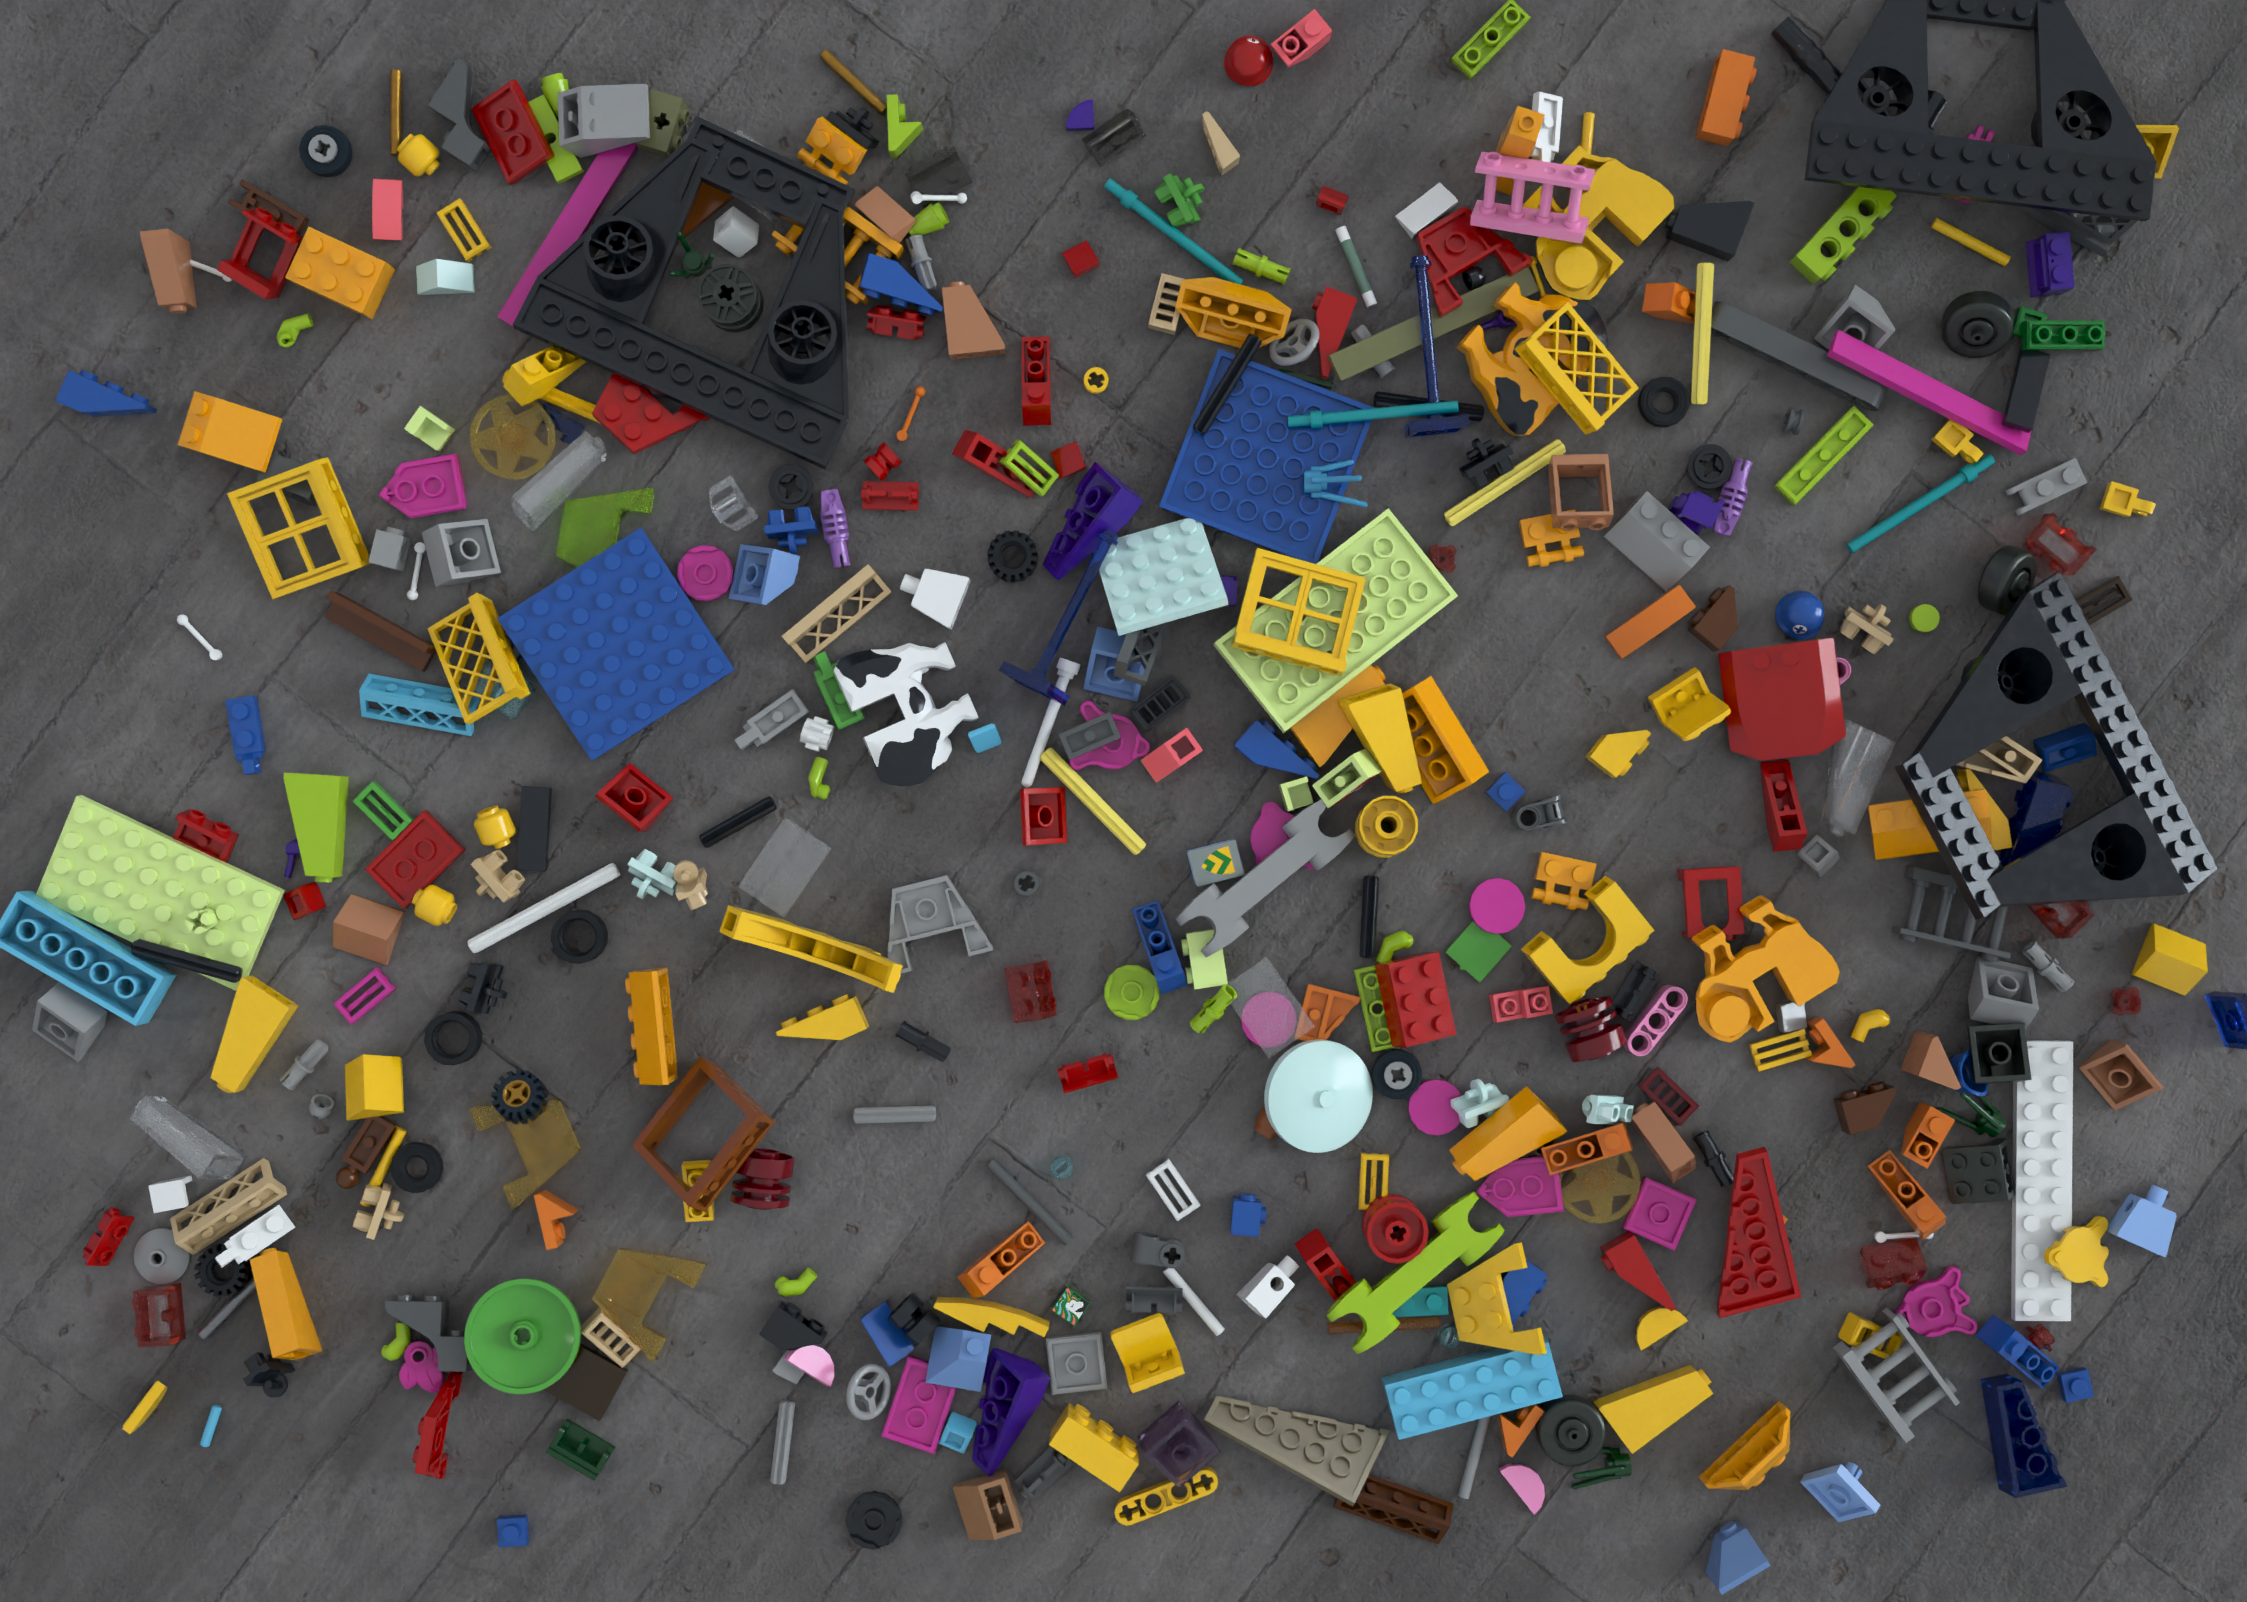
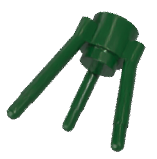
M677 232V237L686 252L682 260L684 270L670 271L669 275L684 277L685 279H688L690 275L694 277L703 275L707 269L712 268L715 254L710 253L705 260L699 252L691 249L683 234Z
M1960 1093V1096L1978 1112L1975 1117L1977 1123H1973L1942 1107L1937 1108V1110L1955 1119V1121L1973 1129L1979 1135L1985 1132L1990 1137H1995L2002 1132L2006 1125V1120L1999 1115L2000 1111L1990 1103L1986 1096H1977L1986 1107L1982 1108L1966 1093Z
M1603 1447L1600 1453L1609 1455L1604 1460L1605 1468L1574 1473L1573 1478L1575 1479L1598 1477L1574 1483L1571 1486L1572 1489L1621 1479L1624 1476H1631L1632 1466L1629 1454H1620L1619 1448Z

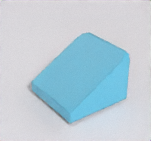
M993 723L973 730L968 734L977 753L1002 743L996 725Z
M951 1412L938 1443L964 1454L973 1436L977 1422L956 1412Z

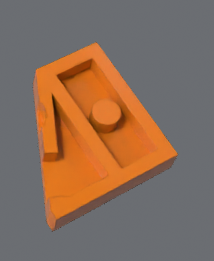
M1307 983L1294 1038L1303 1041L1314 1039L1327 1040L1331 1032L1340 1025L1351 1009L1360 1002L1361 997Z

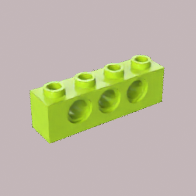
M1857 187L1794 255L1789 263L1812 284H1815L1820 279L1825 282L1837 269L1833 265L1840 258L1844 261L1856 249L1852 244L1858 238L1864 240L1875 228L1871 225L1877 217L1882 220L1892 210L1893 206L1890 203L1897 195L1889 190ZM1859 205H1864L1868 209V216H1864L1859 212ZM1840 225L1848 228L1849 237L1841 234ZM1821 246L1829 248L1831 252L1830 257L1822 255Z

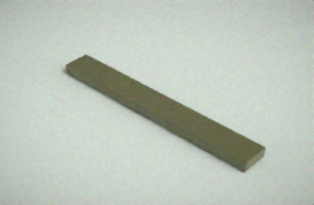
M1529 267L1511 277L1507 274L1461 295L1460 297L1463 300L1462 306L1442 318L1439 317L1435 307L1329 355L1327 358L1338 382L1347 380L1498 311L1492 304L1514 282L1519 285L1521 296L1527 298L1539 292V289Z

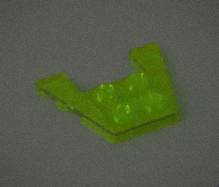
M645 488L566 500L556 556L579 567L616 543L622 510L651 515L655 490Z

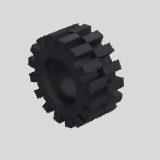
M1008 530L1004 531L1001 535L998 534L991 541L987 551V560L991 570L997 577L1006 582L1016 583V581H1023L1033 574L1034 569L1037 567L1038 552L1033 540L1028 535L1016 530L1010 532ZM1009 546H1017L1023 551L1024 559L1017 567H1009L1002 561V553Z
M224 1243L217 1244L204 1251V1254L200 1255L197 1259L199 1263L194 1268V1270L199 1271V1273L195 1274V1280L201 1279L198 1286L200 1288L205 1286L206 1290L204 1292L207 1294L214 1292L213 1296L216 1297L223 1295V1297L238 1291L247 1283L246 1281L252 1275L249 1273L252 1268L251 1264L248 1265V1261H243L238 1265L234 1259L230 1262L233 1266V1274L230 1279L223 1280L216 1276L214 1272V1265L217 1262L215 1257L227 1250Z

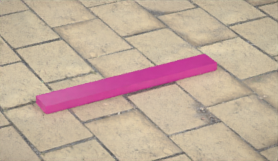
M635 143L598 153L497 317L513 327V323L538 275L588 230L637 151L638 147Z
M1840 330L1833 334L1827 354L1828 357L2020 456L2027 451L2031 431L2027 433L2002 425L2003 414Z

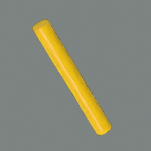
M1586 112L1583 115L1581 147L1587 154L1592 152L1595 114L1591 112ZM1581 163L1580 165L1586 168H1590V164L1588 163Z
M1937 217L1930 226V228L2004 267L2011 258V256Z
M396 1127L368 1185L381 1186L393 1157L407 1133L405 1129ZM360 1201V1204L365 1207L371 1206V1204Z

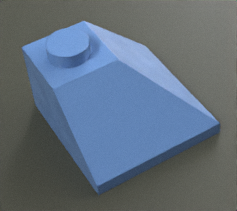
M740 544L728 599L767 605L794 584L798 573L800 556L773 548Z
M1097 626L1083 689L1138 701L1141 685L1113 676L1116 660L1126 634L1118 636L1115 630ZM1140 661L1128 667V671L1140 675L1144 674L1145 669Z
M936 1326L925 1383L981 1392L991 1335Z
M1737 1520L1736 1522L1730 1521L1725 1523L1720 1528V1531L1715 1533L1705 1573L1718 1591L1724 1594L1771 1565L1740 1520Z

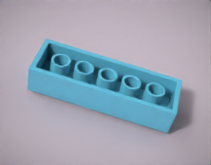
M32 890L17 891L0 919V948L135 1026L150 1022L177 974L153 960L133 955L131 953L132 948L79 917L53 905L36 895V892Z
M1543 1336L1547 1351L1543 1355L1495 1347L1381 1377L1398 1439H1405L1563 1397L1549 1342Z

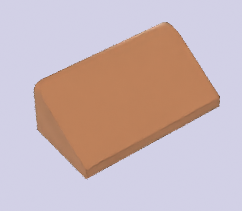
M878 186L855 203V206L898 242L903 240L917 221Z

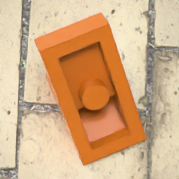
M1815 1016L1807 1022L1811 1028L1809 1031L1811 1038L1817 1045L1822 1044V1046L1812 1052V1056L1805 1059L1847 1068L1855 1066V1063L1824 1018Z
M542 1190L534 1195L545 1247L546 1250L558 1248L563 1244V1239L566 1236L564 1225L562 1222H559L558 1218L574 1215L578 1212V1209L549 1191Z
M1539 1404L1519 1408L1515 1415V1421L1504 1413L1497 1414L1503 1448L1510 1457L1513 1458L1543 1415L1544 1410Z

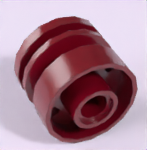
M1610 996L1592 997L1578 1001L1554 1016L1558 1024L1567 1023L1559 1029L1561 1034H1575L1573 1038L1565 1043L1572 1062L1602 1058L1628 1042L1621 1024H1607V1021L1617 1015L1615 1009L1605 1010L1613 1004Z
M754 1148L736 1172L746 1176V1178L733 1180L732 1187L738 1190L731 1193L730 1201L761 1210L789 1207L790 1197L783 1194L790 1193L791 1186L779 1182V1179L792 1177L795 1157L777 1150Z

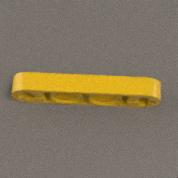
M1202 1466L1122 1497L1115 1505V1518L1122 1525H1133L1213 1493L1218 1486L1217 1474L1211 1467ZM1202 1474H1206L1207 1478H1213L1207 1487L1203 1483L1195 1485L1196 1492L1192 1493L1191 1484L1188 1479L1192 1478L1193 1484L1201 1481ZM1180 1483L1186 1486L1187 1493L1185 1496L1178 1498L1171 1493V1489L1175 1484ZM1150 1494H1157L1161 1498V1503L1158 1507L1151 1508L1145 1503L1146 1497ZM1141 1499L1143 1513H1140V1508L1132 1510L1131 1517H1127L1126 1514H1120L1123 1511L1124 1505H1127L1128 1508H1134L1137 1506L1136 1500Z

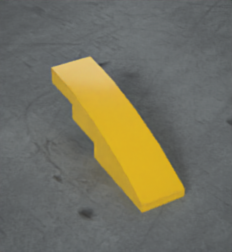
M937 1297L933 1308L983 1333L988 1323H991L1013 1335L1020 1325L1045 1337L1050 1325V1321L1027 1311L985 1300Z

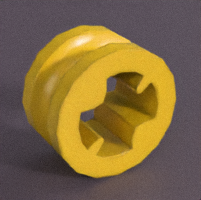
M1098 367L1089 369L1084 375V387L1090 393L1098 394L1103 392L1108 385V374L1105 370ZM1093 373L1096 376L1101 375L1104 381L1100 382L1103 385L1099 388L1096 385L1090 386L1088 380H1091L1089 376Z

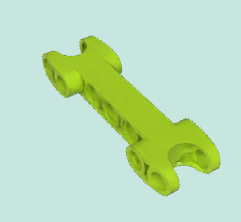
M1474 1191L1449 1204L1431 1220L1438 1233L1427 1241L1418 1256L1411 1261L1398 1265L1374 1287H1371L1365 1278H1362L1345 1291L1327 1311L1326 1317L1330 1322L1348 1313H1356L1361 1317L1363 1321L1362 1333L1351 1346L1356 1354L1368 1350L1393 1332L1400 1324L1393 1312L1459 1257L1466 1266H1469L1490 1250L1502 1236L1505 1229L1500 1223L1482 1232H1476L1470 1227L1468 1214L1479 1199Z

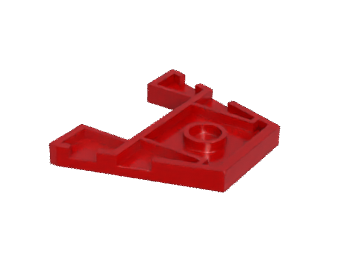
M1465 206L1420 231L1416 237L1440 318L1459 308L1463 303V300L1449 281L1451 278L1492 254L1496 256L1510 277L1527 268L1533 262L1529 255L1526 253L1523 255L1513 247L1514 244L1507 238H1501L1492 229L1470 225L1472 211Z
M612 374L592 412L593 417L632 454H637L666 440V437L679 431L683 432L702 420L710 419V417L684 405L673 415L644 387L615 374Z
M450 1372L427 1413L420 1419L417 1431L418 1435H421L420 1444L416 1446L412 1462L416 1463L414 1472L416 1474L438 1479L445 1478L449 1453H443L451 1403L460 1395L463 1372Z

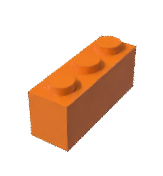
M1722 49L1717 55L1695 136L1696 139L1728 146L1734 139L1739 138L1743 122L1739 121L1741 112H1745L1750 99V95L1746 94L1748 84L1752 85L1757 72V68L1753 67L1755 57Z

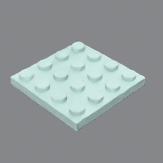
M1185 518L1105 541L1093 552L1118 636L1229 605L1203 525L1194 519Z

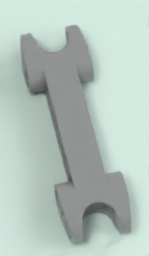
M1322 799L1303 809L1285 823L1281 828L1288 835L1289 839L1222 893L1215 883L1211 884L1192 899L1175 918L1180 926L1188 920L1199 916L1210 921L1214 935L1201 950L1205 957L1229 945L1244 933L1250 926L1242 918V915L1306 862L1309 861L1313 868L1318 871L1340 854L1354 838L1355 834L1350 828L1335 837L1325 836L1318 827L1319 816L1327 807Z

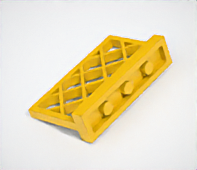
M1569 302L1564 303L1535 332L1514 349L1585 435L1600 429L1605 424L1604 421L1639 389ZM1564 313L1572 320L1571 330L1559 329V317ZM1542 333L1553 334L1552 349L1544 348L1537 340ZM1559 334L1571 335V351L1558 349ZM1577 336L1586 337L1589 341V352L1577 351ZM1558 354L1570 355V370H1562L1559 367ZM1577 356L1589 357L1588 372L1576 371ZM1595 358H1603L1607 363V374L1595 373ZM1576 376L1588 377V392L1579 391L1576 387ZM1595 378L1607 379L1606 394L1594 393ZM1613 379L1621 380L1628 388L1622 395L1613 394ZM1594 397L1606 398V410L1601 415L1594 409Z
M475 593L468 598L469 604L427 628L464 722L469 725L515 697L523 699L530 694L504 628L497 619L499 616L493 601L479 593ZM473 613L474 621L471 629L462 627L465 616ZM447 627H451L453 629L448 643L442 642L439 632ZM460 630L469 633L464 648L455 645ZM476 635L481 636L484 640L480 653L471 650ZM453 649L462 651L457 666H453L450 663ZM469 654L479 656L473 671L464 669ZM485 659L492 660L493 662L490 676L480 674ZM463 672L472 675L467 690L461 689L459 685ZM479 677L488 680L483 695L474 693ZM495 682L502 684L505 692L496 699L490 698ZM472 696L481 698L478 709L470 713L468 706Z

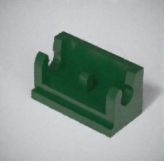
M567 1419L557 1432L546 1453L595 1481L615 1446Z

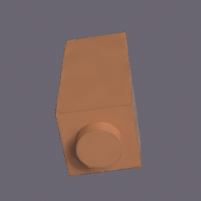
M170 229L140 231L158 306L168 310L170 314H185L187 309L197 308L193 267L190 264V260H192L190 241Z
M964 282L948 283V287H943L942 295L950 359L956 360L1006 354L1003 340L971 286L965 285Z
M1655 1102L1650 1105L1644 1103L1634 1110V1116L1631 1117L1632 1124L1673 1184L1696 1169L1695 1155Z

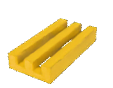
M461 198L436 212L467 262L473 260L474 256L481 255L482 251H488L492 248ZM459 207L480 240V245H477L456 212V208ZM448 213L452 215L472 250L467 251L446 217Z
M1805 1029L1786 1032L1750 1043L1749 1048L1756 1071L1760 1072L1812 1056V1052L1808 1047V1039L1805 1037ZM1795 1037L1799 1038L1798 1042L1761 1053L1757 1052L1758 1048ZM1802 1048L1800 1052L1763 1063L1760 1062L1761 1059Z
M1360 1152L1359 1210H1366L1369 1204H1365L1367 1160H1371L1369 1203L1376 1199L1377 1160L1382 1161L1381 1196L1383 1197L1388 1194L1389 1154Z

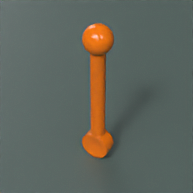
M922 386L916 387V396L903 428L897 432V439L901 442L907 440V430L920 398L925 395L926 391Z

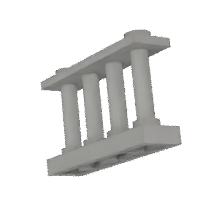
M1885 1308L1882 1312L1890 1323L1856 1348L1854 1346L1849 1348L1841 1341L1833 1349L1895 1434L1907 1443L1915 1437L1908 1428L1912 1425L1911 1421L1943 1397L1947 1398L1955 1406L1960 1402L1954 1395L1957 1391L1948 1378L1945 1377L1943 1379L1906 1329L1910 1326L1906 1319L1899 1312L1894 1314L1888 1308ZM1898 1332L1906 1344L1873 1369H1865L1861 1363L1865 1360L1863 1357ZM1914 1354L1921 1366L1888 1391L1886 1389L1881 1391L1877 1385L1880 1382L1879 1378ZM1929 1375L1937 1388L1906 1411H1899L1897 1413L1893 1407L1896 1404L1895 1400Z

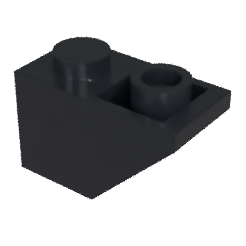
M782 1301L759 1335L780 1350H788L821 1344L827 1332L824 1331L825 1327L819 1321L813 1318L808 1320L801 1315L802 1311L796 1305L790 1302L786 1304Z

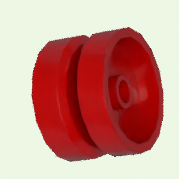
M1390 1193L1383 1197L1378 1196L1369 1203L1368 1208L1362 1215L1361 1228L1365 1240L1376 1256L1386 1262L1400 1264L1411 1261L1422 1252L1427 1243L1429 1230L1426 1219L1415 1204L1403 1195Z

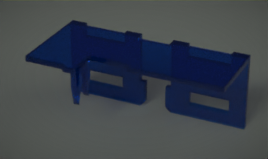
M539 400L543 405L535 419L554 430L557 429L564 433L560 440L575 446L585 426L565 414L562 415L567 419L563 418L558 410Z

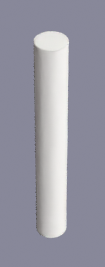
M1165 1268L1162 1271L1175 1288H1183L1182 1296L1216 1336L1220 1335L1225 1328L1174 1268Z

